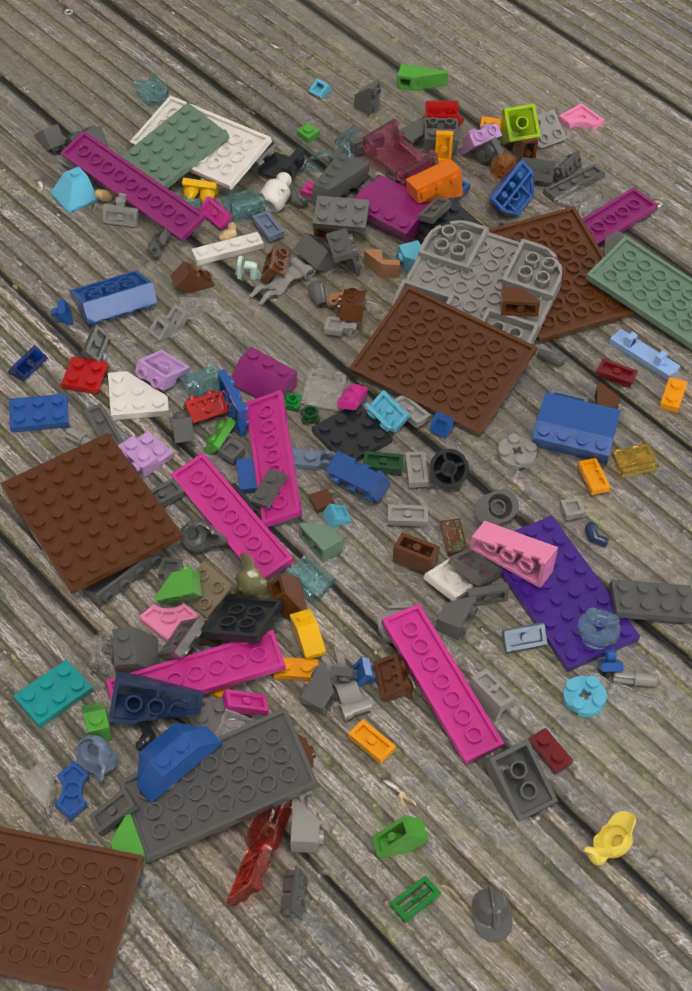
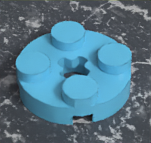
M577 676L566 682L562 698L565 707L570 712L572 710L578 713L577 716L589 718L601 712L607 700V692L596 676ZM582 693L588 694V700H585L584 697H580L579 695H581Z

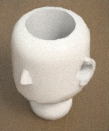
M281 172L277 175L276 179H270L265 183L258 195V202L263 209L277 213L286 206V202L291 195L288 186L292 183V178L288 173Z

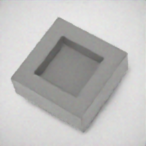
M580 497L560 500V508L565 520L585 517L586 512Z

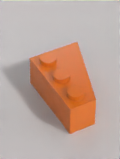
M451 159L445 160L406 179L407 193L417 203L430 202L436 197L448 199L463 196L461 168Z

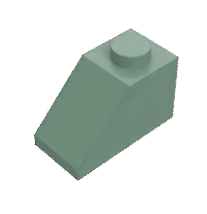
M303 522L299 524V537L323 563L343 551L344 539L341 533L336 532L331 526Z

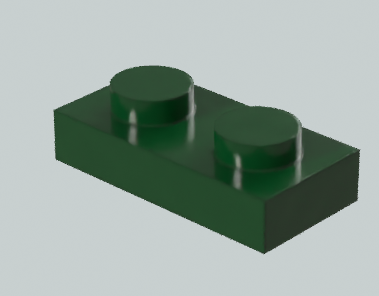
M365 451L363 465H369L370 469L375 472L379 470L383 473L402 474L404 454Z

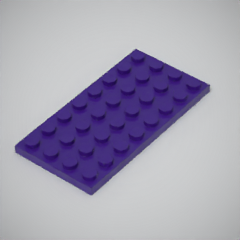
M552 515L515 530L517 533L558 547L553 572L541 588L501 567L503 569L501 577L505 583H508L510 590L534 624L541 622L545 624L547 644L567 672L605 656V649L617 651L639 641L640 635L627 618L615 617L611 595Z

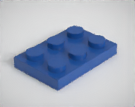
M225 369L218 371V387L228 407V415L236 421L234 427L239 437L247 435L246 427L249 426L246 414H248L247 405L245 402L242 403L241 394L238 389H235L232 376H228Z
M67 394L9 399L11 433L69 427Z

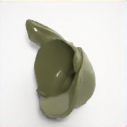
M241 553L242 569L235 576L238 590L247 596L271 599L267 585L269 581L261 576L259 569L255 568L252 557L247 553Z

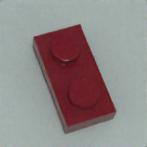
M603 358L595 375L631 388L638 370Z
M546 727L528 738L533 750L554 775L572 765L573 759Z

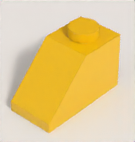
M307 609L290 614L292 634L305 659L309 660L325 655L326 649L318 623L311 610Z

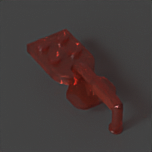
M293 799L278 805L277 809L272 805L268 810L257 815L250 824L244 839L249 849L241 861L226 901L232 907H235L240 902H245L250 895L260 891L263 885L262 877L270 866V855L278 849L292 812Z

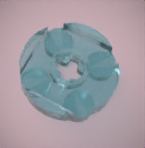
M595 608L587 609L586 613L580 617L577 626V633L583 638L582 641L587 646L595 649H605L606 646L614 645L618 641L621 631L617 615ZM595 626H600V627H602L604 630H601L600 632H598V631H596V627H595Z

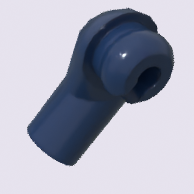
M587 523L585 533L588 540L606 548L609 538L599 534L596 523Z

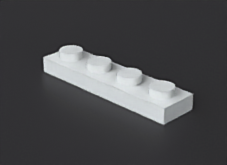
M255 232L193 248L191 252L198 266L263 249L264 243L259 233Z

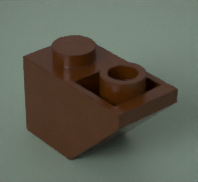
M185 261L170 275L175 287L188 294L211 288L215 285L210 272L205 269H199L195 264H189Z
M280 574L267 583L271 599H283L285 607L281 613L289 621L290 614L307 610L299 577Z

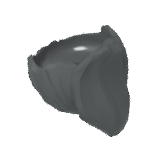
M190 520L181 528L183 535L181 543L193 552H202L211 546H222L228 542L227 538L215 526L207 524L202 520Z

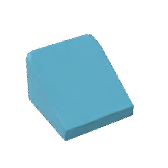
M317 78L308 92L322 99L332 91V88L329 84Z
M328 504L322 513L327 526L336 527L351 522L346 506Z

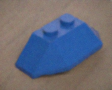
M521 159L500 180L487 198L500 212L518 217L534 196L532 178L534 171Z
M174 723L139 752L137 787L152 803L222 745V742L208 727Z

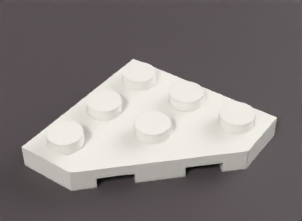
M127 371L108 373L111 420L169 415L168 398L165 394Z

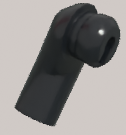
M149 721L139 723V728L142 732L141 737L136 742V748L139 751L156 739Z

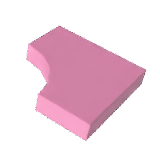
M582 103L558 116L559 122L569 129L584 127L593 131L604 124L603 118Z
M185 603L174 608H162L153 604L139 616V621L166 642L180 621L199 618V615Z

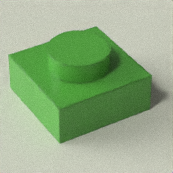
M308 123L297 130V136L309 143L320 136V131Z

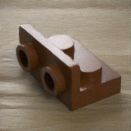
M275 244L265 258L260 281L267 283L276 274L284 277L287 272L291 252Z
M397 653L373 662L380 696L384 702L401 695H405L408 699L413 698L411 690L414 687L410 677H408L407 671L409 670L404 659Z

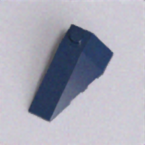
M117 671L108 722L132 725L149 720L157 721L161 718H176L200 714L204 691L142 675Z

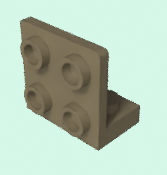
M203 561L196 570L200 573L202 597L186 601L203 616L210 618L227 595L232 593L238 596L241 591L238 590V585L218 568Z

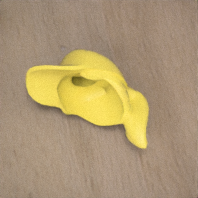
M627 811L615 813L594 837L593 847L586 846L583 851L594 865L601 866L608 858H619L628 852L633 844L632 832L636 822V817L633 813Z

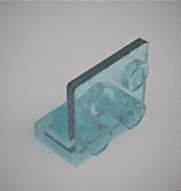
M253 189L221 197V202L225 209L233 215V222L265 211V197L263 193L255 194Z

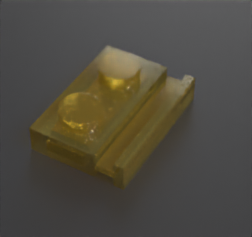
M649 443L613 450L611 454L617 469L621 472V477L657 470L659 467V463L656 462V457Z

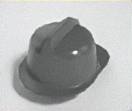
M500 489L479 498L475 504L474 511L480 523L487 521L498 525L516 515L519 503L514 493L506 489Z
M492 885L479 890L472 899V912L476 931L481 938L489 942L502 941L509 935L512 929V917L507 896L501 890L493 888Z

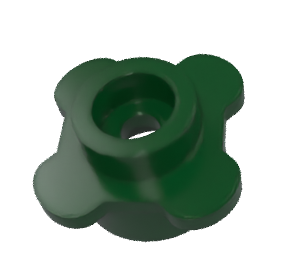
M312 405L301 409L302 423H318L320 421L318 416L319 409Z

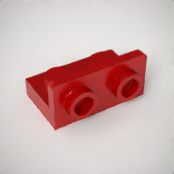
M215 390L208 391L204 396L198 398L197 396H192L186 399L183 406L184 410H187L188 415L191 416L192 425L228 414L229 412L221 390L217 392Z

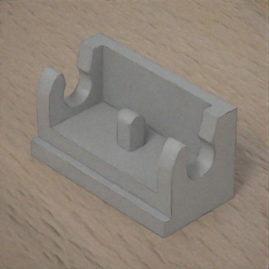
M488 669L471 677L469 682L470 688L486 714L494 722L500 719L503 711L506 714L510 711L516 697Z

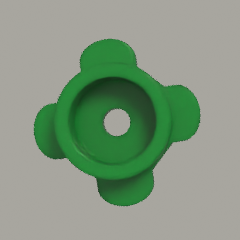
M290 392L284 395L287 410L296 411L300 408V401L303 400L302 395Z

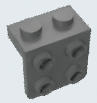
M346 228L326 234L334 262L337 263L351 258L356 274L359 276V269H362L360 259H356L359 256L356 246L352 247L355 244L352 234L348 235Z

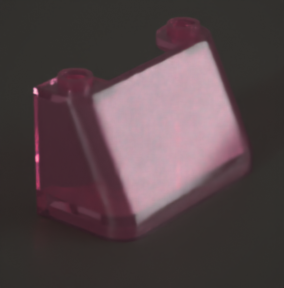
M394 118L363 137V149L394 174L399 181L406 182L407 178L437 165L438 153L432 149L422 154L405 140V133H400L398 129L400 122Z

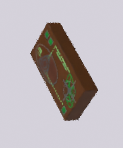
M460 518L441 520L440 528L447 556L450 557L468 549Z

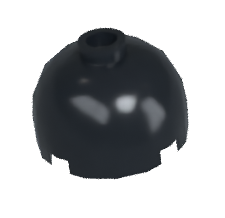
M449 448L442 449L433 456L430 461L429 470L435 483L445 488H454L465 481L469 472V465L461 452Z

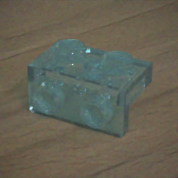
M151 73L148 81H134L133 86L148 104H163L166 101L169 89L155 73Z
M208 366L203 368V371L197 373L189 372L184 377H181V384L188 390L189 398L192 396H197V398L204 396L206 392L211 390L219 391L218 371L220 370L214 366Z
M305 554L292 569L286 568V571L290 574L289 576L299 577L301 584L305 586L302 590L310 597L316 595L321 599L336 581L335 578Z

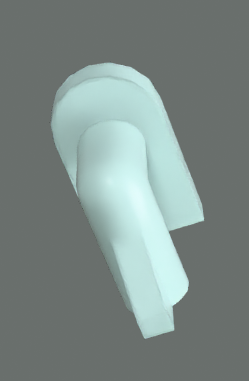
M239 256L235 273L237 279L242 278L244 268L250 269V278L252 280L260 279L261 273L258 270L257 263L245 261L244 264V256Z

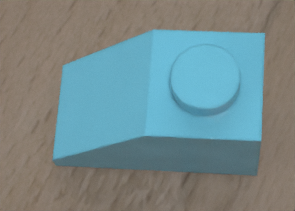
M418 240L398 245L396 259L400 260L403 269L410 272L418 257V251L421 247Z

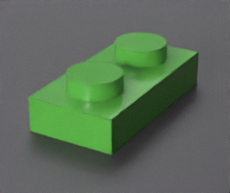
M230 417L224 421L220 420L215 425V432L207 438V444L203 449L208 455L220 449L236 421Z

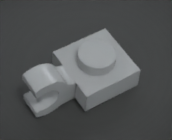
M328 316L324 327V334L342 337L343 333H345L348 337L356 338L357 324L346 323V321L340 320L338 317Z

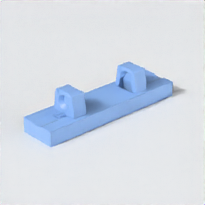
M620 329L609 340V344L666 380L669 377H673L680 370V365L667 358L668 353L663 350L659 353L637 339L638 335L633 331L629 334Z

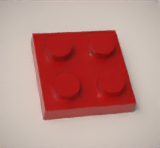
M72 357L61 383L62 389L99 395L109 369L108 362Z

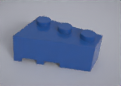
M337 451L325 470L332 482L338 485L340 482L343 483L348 491L354 494L357 491L369 503L374 501L379 504L391 485L383 472L379 470L375 472L370 469L369 465H362L356 459L340 451Z

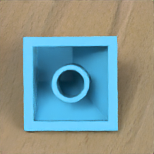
M79 166L64 172L51 191L52 197L68 214L98 201L88 176Z

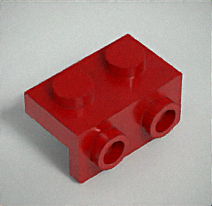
M427 100L425 103V117L454 118L460 121V114L458 112L459 102L457 100Z

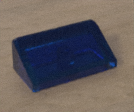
M34 345L8 370V373L24 382L48 357Z

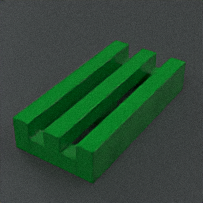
M425 875L391 901L389 907L392 910L394 909L396 915L401 917L402 922L406 924L439 898L441 892ZM425 884L428 886L426 889L417 894L404 906H402L401 908L399 907V905L402 902H404L411 895L417 892ZM431 891L433 892L431 895H429V896H428L427 898H425L422 902H420L417 906H415L413 909H411L408 913L405 914V912H406L408 909H410V908H411L412 906H414L417 902H419L421 899H423V898H424L426 895H428Z

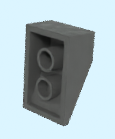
M528 739L520 741L482 760L492 782L518 821L558 802Z

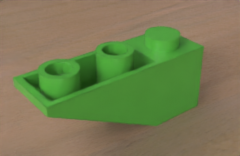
M401 63L397 76V88L415 91L447 86L449 71Z

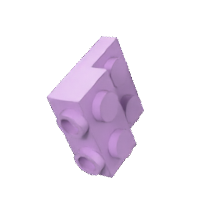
M487 123L481 126L480 130L475 128L468 131L467 136L462 138L463 146L458 149L460 155L473 151L494 137L499 138L502 136L497 123L492 125Z
M160 350L139 359L135 373L138 378L149 381L154 388L166 390L175 386L178 378L189 374L190 367L164 350Z
M146 431L138 438L131 436L118 445L137 473L143 478L174 457L173 451L149 431Z

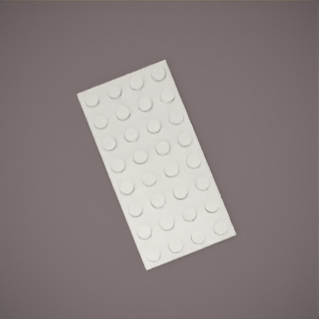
M170 95L131 139V146L136 145L187 102ZM192 105L225 130L230 138L189 172L232 190L272 143V139L265 134Z

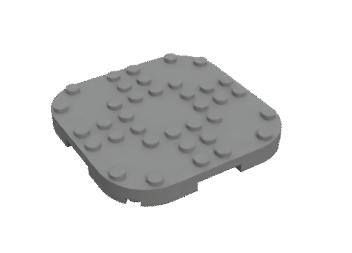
M463 220L450 221V224L442 227L438 225L428 233L418 251V257L407 278L402 280L394 296L393 305L406 286L409 285L533 345L560 290L562 266L556 259V254L541 244L522 239L521 242L490 233L488 227ZM502 286L521 287L540 300L538 317L501 315L500 298Z

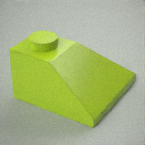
M535 103L503 109L500 127L503 145L541 137Z

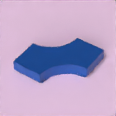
M75 761L57 775L58 780L62 784V793L55 802V808L70 822L88 808L87 802L82 796V791L90 776Z

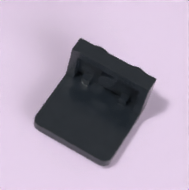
M297 147L290 157L274 152L259 168V174L276 179L279 173L286 172L293 178L304 165V149Z

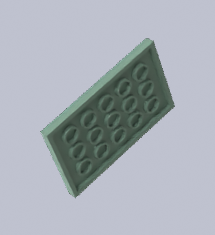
M186 103L121 157L168 189L230 137L225 130L190 103Z

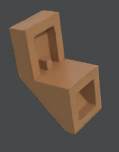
M365 249L364 264L380 277L399 278L400 260L382 259V249Z

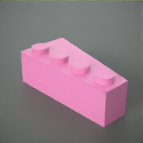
M484 521L473 534L470 549L539 588L542 587L552 574L558 550L556 546Z

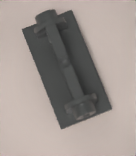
M579 150L567 155L562 164L554 169L553 174L555 177L565 179L582 165Z
M295 866V871L287 870V873L284 874L282 891L290 893V895H282L280 912L284 918H290L291 914H295L299 920H302L303 911L306 908L304 897L305 888L308 887V878L298 866Z

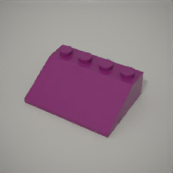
M383 175L360 190L354 198L370 200L368 224L404 243L412 242L418 234V228L423 223V221H419L418 214L432 202L417 203L407 193L406 187Z

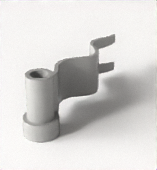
M293 257L284 277L276 274L270 284L258 285L249 297H254L262 289H269L258 303L262 306L270 296L282 295L293 280L302 277L307 281L312 279L316 270L312 266L303 263L297 257Z
M337 646L333 647L338 667H347L342 652ZM326 655L319 656L322 661L326 662L329 674H331V666L333 665ZM330 675L332 685L336 688L341 702L338 708L344 722L353 719V716L373 709L370 699H363L354 678H350V682L337 681L336 676Z

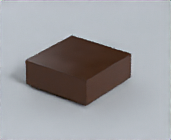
M328 489L309 494V500L316 513L324 511L328 504H335Z

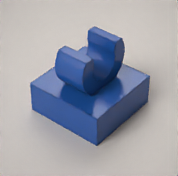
M64 299L57 301L58 308L51 310V316H55L56 323L64 321L66 325L72 324L73 315L71 308Z
M438 411L434 415L429 430L447 438L450 435L455 419Z
M605 649V659H598V668L602 672L623 671V662L620 659H616L617 654L614 649Z
M367 657L359 658L350 667L358 670L357 679H355L358 687H362L366 682L372 683L377 679L376 675H372L374 666L370 664Z

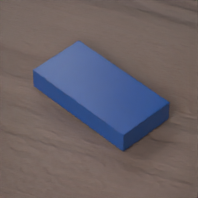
M253 458L236 459L239 488L243 493H255L257 481Z

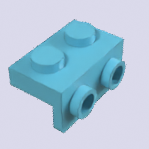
M385 390L371 404L368 402L365 404L369 409L367 413L373 419L378 418L381 421L379 425L387 432L390 430L397 433L411 417Z

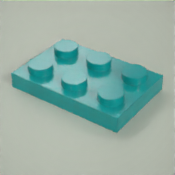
M66 659L13 695V698L40 729L91 694L93 687Z

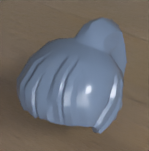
M87 735L79 740L76 747L77 764L84 770L95 774L97 780L102 782L104 775L116 767L118 762L117 752L110 748L109 743L103 737L98 735Z

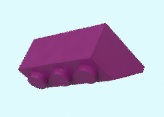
M250 347L240 357L232 374L234 387L255 399L279 390L285 395L288 392L291 393L297 387L296 370L253 347Z

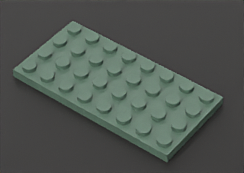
M625 236L587 273L585 279L692 349V278Z

